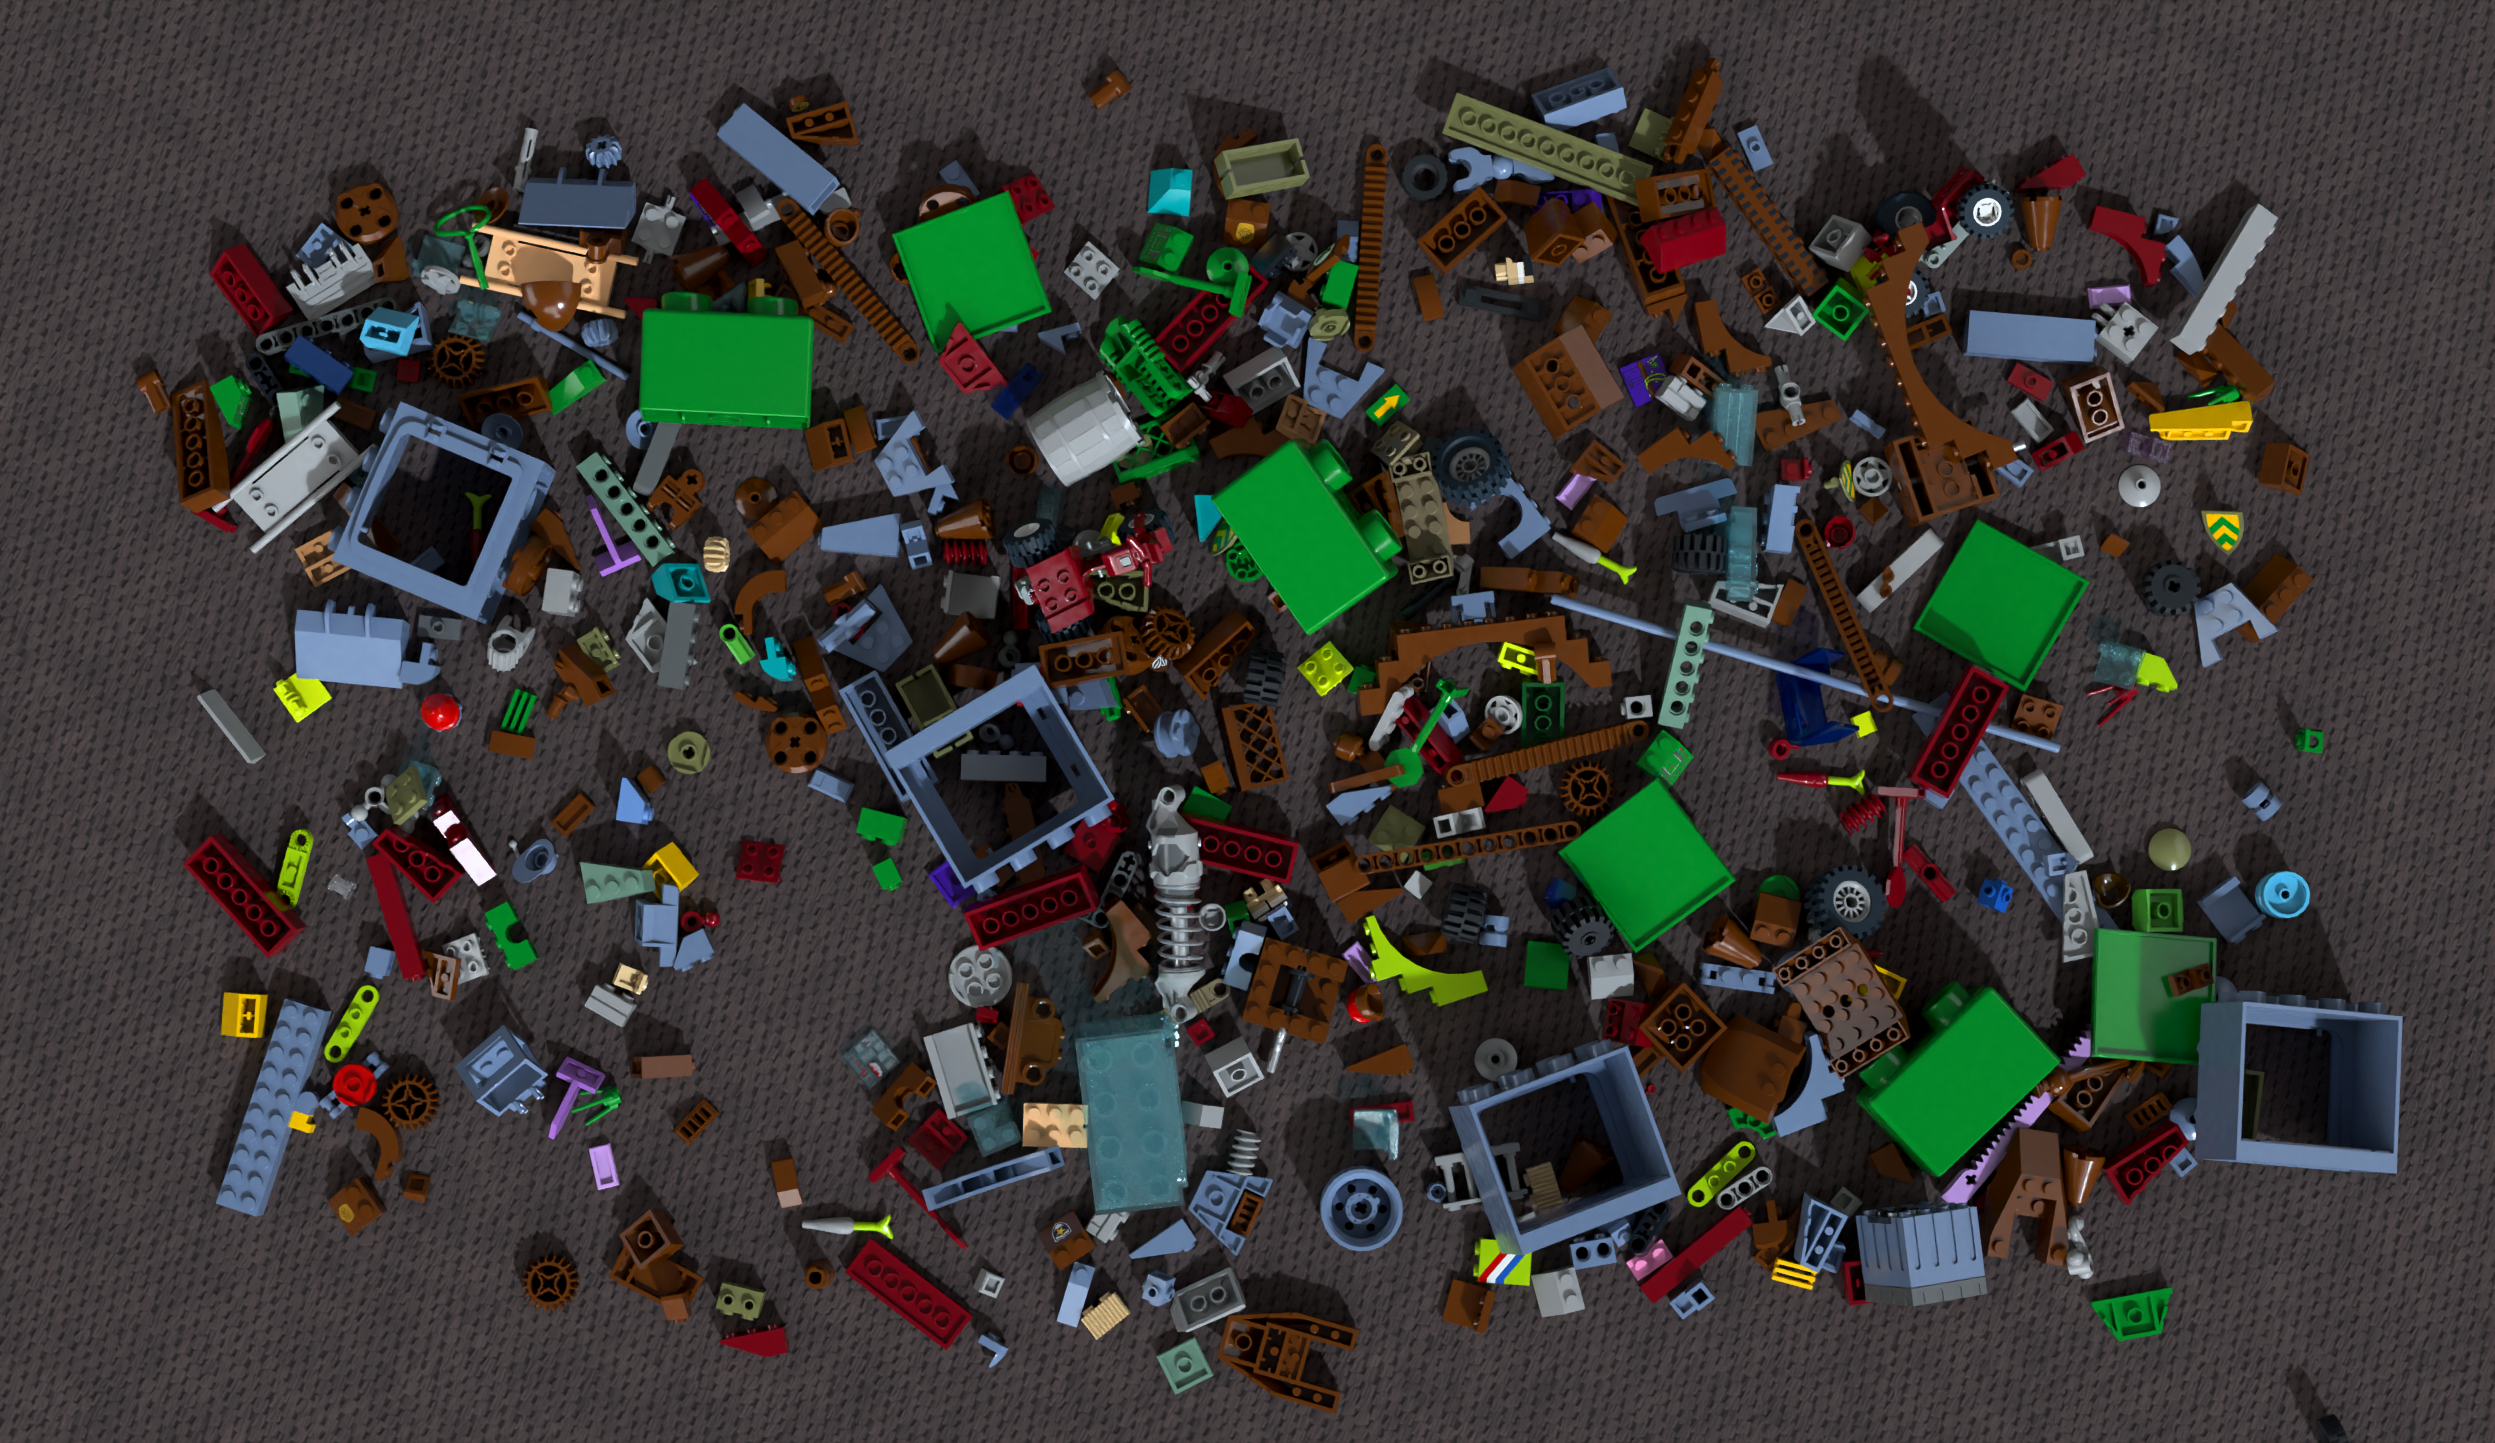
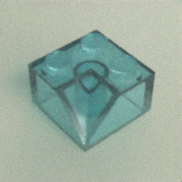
M1008 1100L967 1117L983 1158L1023 1141V1135Z

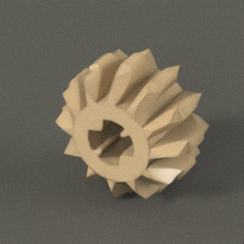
M714 536L706 540L703 562L708 571L725 572L729 567L730 546L726 538Z

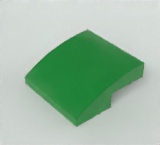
M1195 786L1182 810L1225 821L1232 806Z
M1528 941L1524 987L1566 991L1570 956L1565 953L1560 944Z

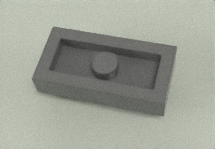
M419 615L417 636L460 641L463 620Z

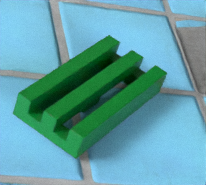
M516 688L501 728L522 736L537 696ZM520 695H522V698H521V700H520V703H519V705H518V708H517V710H516V713H515V715H514V718H513V720H512V723H511V725H510V727H509V726H508V723H509V721H510V718H511V716H512V713H513V711H514V708H515V706H516V703H517V701H518V698H519ZM528 697L530 701L517 730L515 727Z

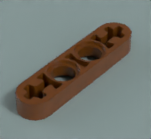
M1398 764L1327 784L1329 794H1334L1406 773L1404 765Z

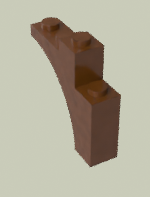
M1252 417L1247 421L1244 428L1234 427L1210 440L1209 444L1220 462L1238 456L1265 458L1291 439L1280 433L1277 429L1263 435L1265 429L1260 420L1256 421Z
M1115 895L1101 908L1110 924L1113 942L1109 965L1101 980L1090 991V994L1098 1004L1102 1001H1107L1118 987L1121 988L1126 985L1130 977L1138 982L1145 979L1149 975L1150 970L1153 969L1138 951L1139 948L1145 947L1153 936L1118 895Z

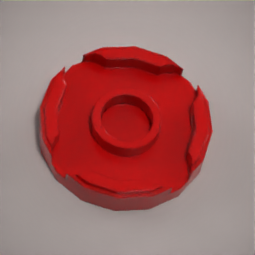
M358 1063L349 1064L339 1069L333 1080V1090L337 1099L349 1106L365 1104L371 1100L377 1088L376 1076L372 1070Z

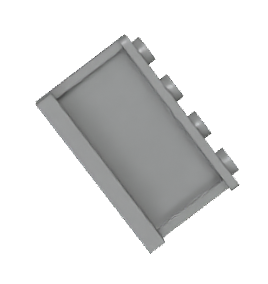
M974 1022L923 1037L948 1119L999 1103L998 1099L1001 1098L998 1086L994 1087L992 1083V1078H995L992 1066H987L985 1058H988L985 1045L981 1046L979 1038L982 1037L979 1025L975 1026Z

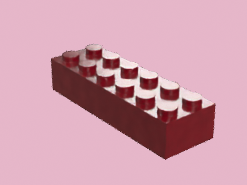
M1249 263L1248 275L1252 276L1243 313L1269 287V282ZM1228 264L1224 269L1230 270L1232 268L1231 264ZM1202 290L1155 338L1156 344L1154 346L1158 345L1161 348L1160 351L1165 353L1163 358L1182 376L1239 318L1228 312L1232 299L1226 298L1221 294Z
M1967 666L1908 772L1906 779L1942 799H1948L2010 686L1974 666Z
M1177 809L1180 816L1198 831V838H1201L1199 859L1203 861V864L1281 883H1290L1300 838Z
M223 833L211 835L183 863L184 867L267 958L279 955L307 927Z
M1085 864L969 904L963 914L979 950L983 951L1096 911L1101 901Z

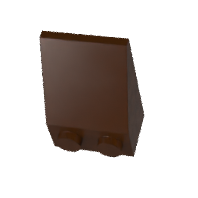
M2099 365L2061 380L2066 399L2085 443L2125 428L2110 373L2103 366Z

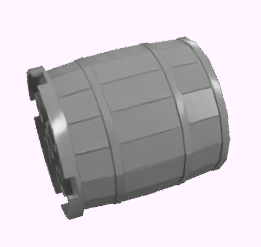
M1103 370L1097 372L1095 378L1077 385L1050 403H1047L1031 417L1026 418V423L1038 447L1055 474L1067 487L1085 477L1091 476V474L1121 458L1136 445L1140 447L1146 443L1137 422H1133L1131 417L1127 416V413L1130 412L1128 406L1107 375H1103Z

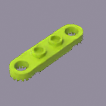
M307 829L296 830L290 836L289 847H287L277 885V893L281 898L285 894L290 897L289 907L291 909L297 905L314 841L312 833ZM299 834L307 838L304 846L300 845L297 841Z
M366 985L358 990L325 1047V1057L330 1062H341L352 1048L379 1001L380 994L376 987ZM366 990H371L374 994L371 1002H366L363 999V993ZM335 1045L341 1048V1055L338 1058L333 1057L330 1053L331 1048Z
M1746 1141L1738 1142L1688 1190L1687 1199L1689 1203L1696 1207L1704 1206L1755 1157L1754 1146ZM1742 1146H1747L1750 1149V1155L1746 1158H1741L1738 1154L1739 1148ZM1695 1190L1703 1192L1704 1197L1702 1201L1695 1202L1692 1199V1193Z

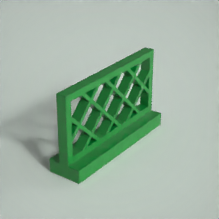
M1177 412L1139 426L1141 430L1147 429L1146 433L1141 431L1142 434H1147L1151 439L1158 442L1154 451L1136 445L1134 448L1138 450L1134 459L1127 456L1124 457V459L1132 462L1128 470L1120 472L1118 467L1119 461L1115 460L1112 462L1121 486L1130 482H1134V484L1200 459V454L1193 437L1191 438L1190 446L1175 448L1171 443L1162 440L1164 437L1163 432L1160 438L1149 434L1152 427L1162 425V423ZM1160 443L1171 447L1167 455L1163 456L1156 453ZM1141 450L1152 454L1146 463L1136 460Z

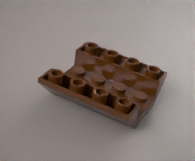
M1583 324L1555 338L1512 368L1555 441L1601 410L1609 408L1625 398L1624 393ZM1550 360H1555L1558 364L1555 372L1550 371L1548 368ZM1572 396H1576L1579 399V406L1577 408L1571 407L1569 403Z

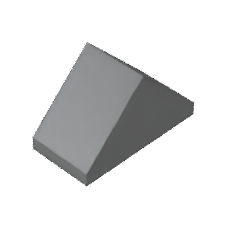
M1182 1100L1179 1122L1221 1129L1224 1107Z

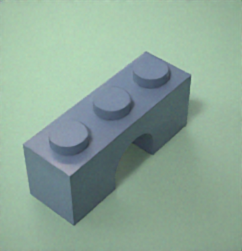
M1245 920L1242 921L1241 927L1236 926L1233 935L1236 943L1235 945L1230 944L1227 956L1231 958L1229 963H1224L1221 974L1225 975L1224 984L1247 991L1256 963L1246 960L1243 954L1252 953L1259 955L1267 927Z

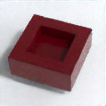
M399 359L397 381L420 383L422 362Z
M978 1006L976 1021L996 1026L999 1011H996L991 1006Z
M1204 1018L1186 1029L1197 1047L1215 1036Z

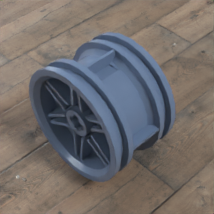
M1361 1165L1342 1169L1326 1183L1320 1199V1214L1325 1229L1339 1245L1355 1251H1370L1383 1246L1396 1234L1401 1224L1403 1206L1399 1191L1389 1177L1373 1167ZM1350 1184H1353L1356 1188L1353 1193L1347 1190ZM1370 1186L1377 1188L1375 1194L1369 1193ZM1338 1202L1344 1205L1341 1211L1335 1208ZM1361 1202V1204L1366 1203L1367 1205L1362 1213L1360 1210L1355 1211L1356 1203ZM1379 1206H1386V1212L1380 1213L1378 1211ZM1347 1222L1353 1223L1351 1230L1345 1228ZM1367 1224H1374V1230L1368 1231L1366 1228Z

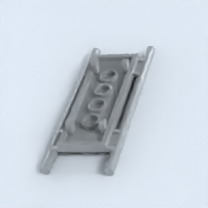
M337 401L332 403L230 490L231 499L212 506V509L218 512L234 499L266 533L250 547L253 553L256 554L362 465L371 447L380 449L377 444L373 443L359 455L358 450L330 420H327L341 408ZM307 436L309 437L295 450H293L289 455H287L282 461H280L276 466H274L269 472H267L263 477H261L257 482L253 483L258 477H260L278 460H280L284 455H286L290 450H292L303 439H305ZM336 471H340L326 484H324L320 489H318L314 494H312L307 500H305L301 505H299L295 510H293L289 515H287L286 517L284 516L299 502H301L305 497H307L311 492H313L318 486H320L324 481H326L330 476H332Z

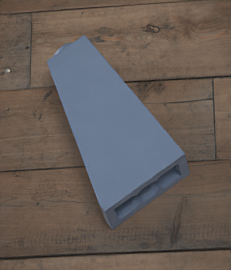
M895 513L824 527L822 533L818 534V545L821 546L822 551L898 558L902 515Z

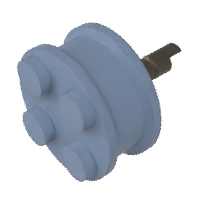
M1185 709L1176 710L1174 713L1165 711L1157 716L1154 733H1147L1146 738L1141 740L1142 742L1155 741L1160 753L1167 758L1176 757L1178 754L1188 756L1196 749L1200 728L1190 712Z

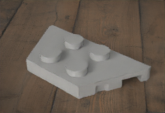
M646 598L633 622L632 629L629 630L626 641L650 672L655 673L660 671L667 622L651 601ZM694 658L693 665H695V664L698 663L695 658Z

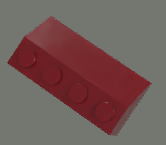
M1713 207L1652 225L1642 235L1640 240L1659 274L1724 255L1726 253V223L1717 207Z
M245 244L225 250L209 273L256 339L260 335L276 329L293 312L290 304L285 300L277 286L271 281Z

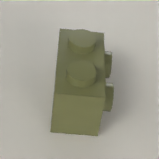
M724 1281L721 1285L716 1308L721 1309L720 1312L723 1314L733 1315V1313L742 1314L741 1318L754 1320V1318H758L761 1315L766 1291Z

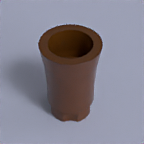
M824 1259L812 1261L805 1272L804 1279L806 1284L813 1289L828 1287L835 1277L834 1267ZM815 1272H819L822 1278L816 1279Z

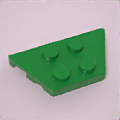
M2165 1287L2089 1302L2116 1340L2123 1341L2161 1334L2164 1325L2163 1319L2167 1314V1304L2173 1289L2172 1287Z

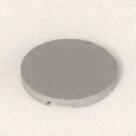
M978 945L969 946L955 956L949 970V984L952 992L958 1000L974 1008H978V1006H993L999 1003L1009 992L1013 980L1012 967L1009 960L995 947L980 951Z

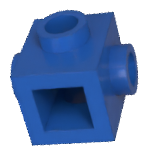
M1994 878V881L1985 879L1980 888L1977 903L1986 908L2005 913L2008 903L2012 898L2013 889L2006 886L2007 882L1998 878Z

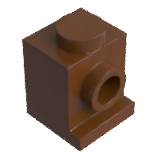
M1134 482L1109 490L1117 512L1121 511V506L1129 508L1136 505V501L1143 497L1139 485L1135 486Z

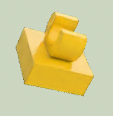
M757 278L749 281L748 300L753 297L771 296L764 293V288H771V284H764V279Z

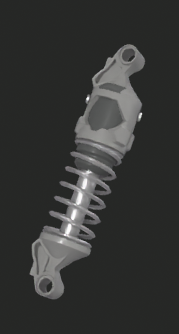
M1175 784L1161 789L1157 799L1152 800V813L1148 818L1146 827L1151 834V841H1148L1149 849L1152 850V862L1149 863L1150 877L1153 878L1154 886L1158 888V892L1154 897L1162 903L1155 911L1159 915L1167 916L1156 923L1158 928L1167 930L1160 933L1157 940L1163 944H1168L1161 947L1157 953L1169 959L1162 961L1158 965V978L1155 985L1162 995L1163 1008L1168 1009L1175 1022L1183 1023L1194 1018L1197 1014V1007L1187 997V993L1205 974V966L1202 963L1190 962V960L1203 959L1204 956L1202 954L1189 955V946H1199L1204 942L1201 940L1189 941L1188 932H1198L1203 928L1200 926L1188 927L1187 919L1202 916L1199 912L1187 913V907L1201 902L1200 899H1195V891L1200 888L1199 881L1200 876L1203 874V861L1199 859L1201 838H1198V831L1191 827L1177 812V808L1185 798V790L1182 786ZM1170 791L1174 793V800L1170 797ZM1168 907L1170 908V913L1162 912L1160 909ZM1170 920L1171 927L1161 925L1165 921ZM1171 934V941L1161 939V937ZM1172 948V955L1162 953V951ZM1182 1008L1185 1009L1186 1016L1182 1013Z

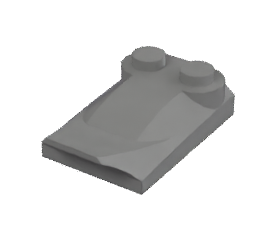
M1229 1267L1174 1292V1300L1170 1312L1177 1332H1189L1229 1314H1240L1245 1309L1246 1302L1239 1282L1232 1268Z

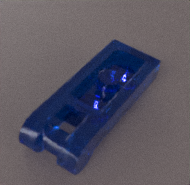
M1029 362L1026 363L994 401L991 408L1008 421L1045 375L1040 371H1035L1033 365ZM1026 375L1032 378L1029 383L1023 379Z

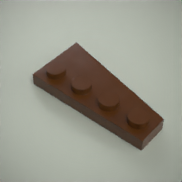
M1834 399L1801 405L1805 423L1799 425V422H1797V426L1792 425L1789 411L1785 408L1749 414L1748 418L1764 452L1767 453L1843 419Z

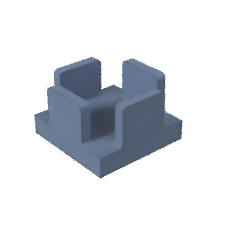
M1278 291L1273 301L1265 308L1258 323L1261 326L1260 328L1267 331L1263 339L1279 349L1286 344L1296 349L1315 312Z
M1493 591L1451 596L1449 608L1454 625L1458 624L1457 612H1461L1462 621L1474 620V622H1482V619L1486 617L1485 608H1489L1490 617H1495L1496 620Z

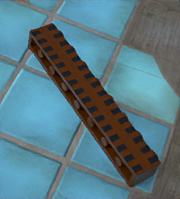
M1728 147L1710 160L1707 167L1805 300L1828 284V274L1823 268L1817 266L1815 256L1812 252L1806 251L1801 237L1792 232L1789 221L1785 217L1782 218L1778 213L1779 209L1773 200L1769 201L1766 197V190L1760 183L1757 184L1750 168L1744 167L1741 163L1742 159L1739 153Z

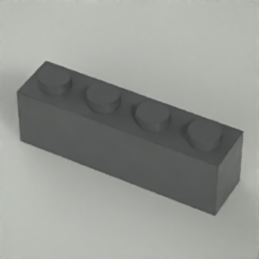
M670 601L657 684L660 687L686 690V686H690L691 673L688 672L689 666L693 665L695 653L692 652V646L696 644L698 636L695 626L696 623L700 622L701 610H698V606L695 604L674 603Z

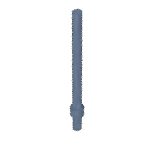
M520 311L517 318L531 325L533 330L543 332L587 359H591L594 363L627 381L629 379L630 373L565 335L546 330L536 322L537 318L523 311Z

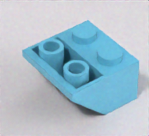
M378 307L365 320L360 340L368 348L407 357L419 316Z

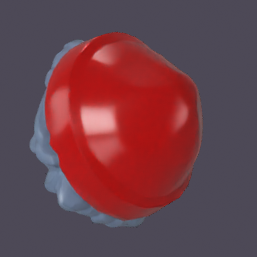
M435 693L424 699L421 706V715L428 727L436 729L437 732H442L459 725L462 718V705L458 704L450 694Z

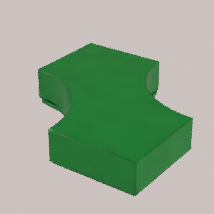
M1734 1107L1726 1109L1734 1129L1744 1127L1754 1129L1761 1135L1763 1140L1775 1135L1771 1122L1768 1125Z

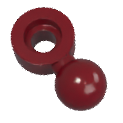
M1799 733L1790 734L1787 740L1780 737L1774 738L1769 743L1768 753L1777 760H1783L1789 755L1790 748L1797 750L1803 746L1804 738Z
M713 910L706 912L704 916L695 911H689L681 918L682 928L691 933L698 931L703 924L708 927H716L720 923L719 913ZM689 918H694L696 920V924L694 926H690L688 924Z

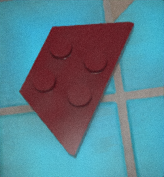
M959 320L938 359L940 365L964 394L973 393L976 390H990L992 387L1008 386L1009 381Z

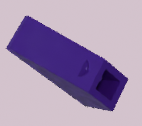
M1592 189L1539 192L1537 206L1533 209V214L1537 213L1544 206V203L1551 198L1565 201L1571 213L1591 201H1594L1601 210V194Z

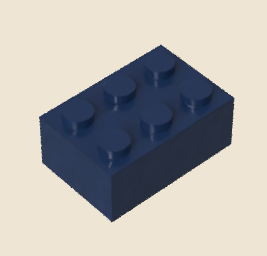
M299 335L284 355L285 360L340 397L354 377L353 367L343 360L340 363L336 361L332 352L326 348L321 350L316 347V342L307 335L304 338Z

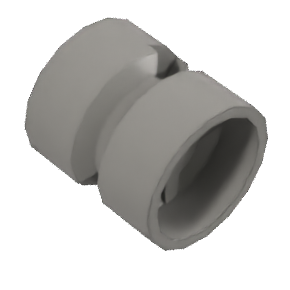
M1207 904L1199 912L1202 914L1199 917V922L1208 931H1217L1226 922V913L1218 904Z

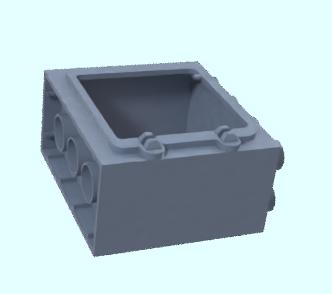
M400 401L397 410L389 407L383 415L379 431L386 433L380 449L371 447L366 454L362 470L368 472L369 475L363 489L354 486L347 498L345 510L352 512L346 528L337 526L330 537L328 549L335 552L332 560L490 626L506 588L502 587L512 557L516 550L527 541L532 530L529 528V525L537 518L557 471L542 460ZM430 428L441 432L440 437L430 433ZM411 435L512 478V482L466 586L458 585L363 545L373 523L374 516L378 512ZM492 454L504 458L503 462L500 463L499 461L492 459Z
M1035 664L884 753L965 889L973 885L978 894L1000 882L995 872L998 868L1010 863L1016 872L1037 860L1038 858L1032 848L1045 840L1051 849H1055L1075 837L1069 826L1082 818L1088 827H1092L1112 815L1107 806V803L1114 800L1112 793ZM1021 702L1077 794L1078 800L1073 806L993 853L991 848L986 849L989 856L979 859L973 853L921 766L920 761L1010 706ZM1040 707L1045 717H1047L1045 720H1042L1037 712V709ZM1073 764H1075L1076 769L1081 774L1078 777H1076V775L1070 767Z
M2260 991L2219 992L2218 1003L2201 1004L2200 1042L2197 1045V1052L2199 1054L2197 1108L2194 1111V1118L2196 1120L2195 1159L2345 1172L2397 1174L2403 1016L2385 1015L2386 1004L2358 1002V1004H2348L2346 1000L2332 998L2306 1000V996L2281 994L2279 997L2266 996V992ZM2246 1023L2317 1030L2316 1036L2322 1037V1031H2327L2330 1034L2331 1049L2326 1146L2241 1138Z
M1610 1038L1601 1041H1591L1574 1048L1577 1056L1575 1060H1573L1571 1053L1561 1056L1559 1054L1535 1062L1538 1073L1535 1075L1532 1068L1517 1069L1496 1077L1500 1088L1495 1090L1491 1082L1481 1085V1083L1457 1092L1460 1103L1448 1108L1501 1254L1526 1255L1681 1195L1628 1046L1613 1047ZM1583 1074L1590 1087L1623 1181L1621 1184L1518 1222L1484 1131L1480 1113L1484 1109L1567 1078L1570 1079L1571 1083L1576 1082L1574 1076Z

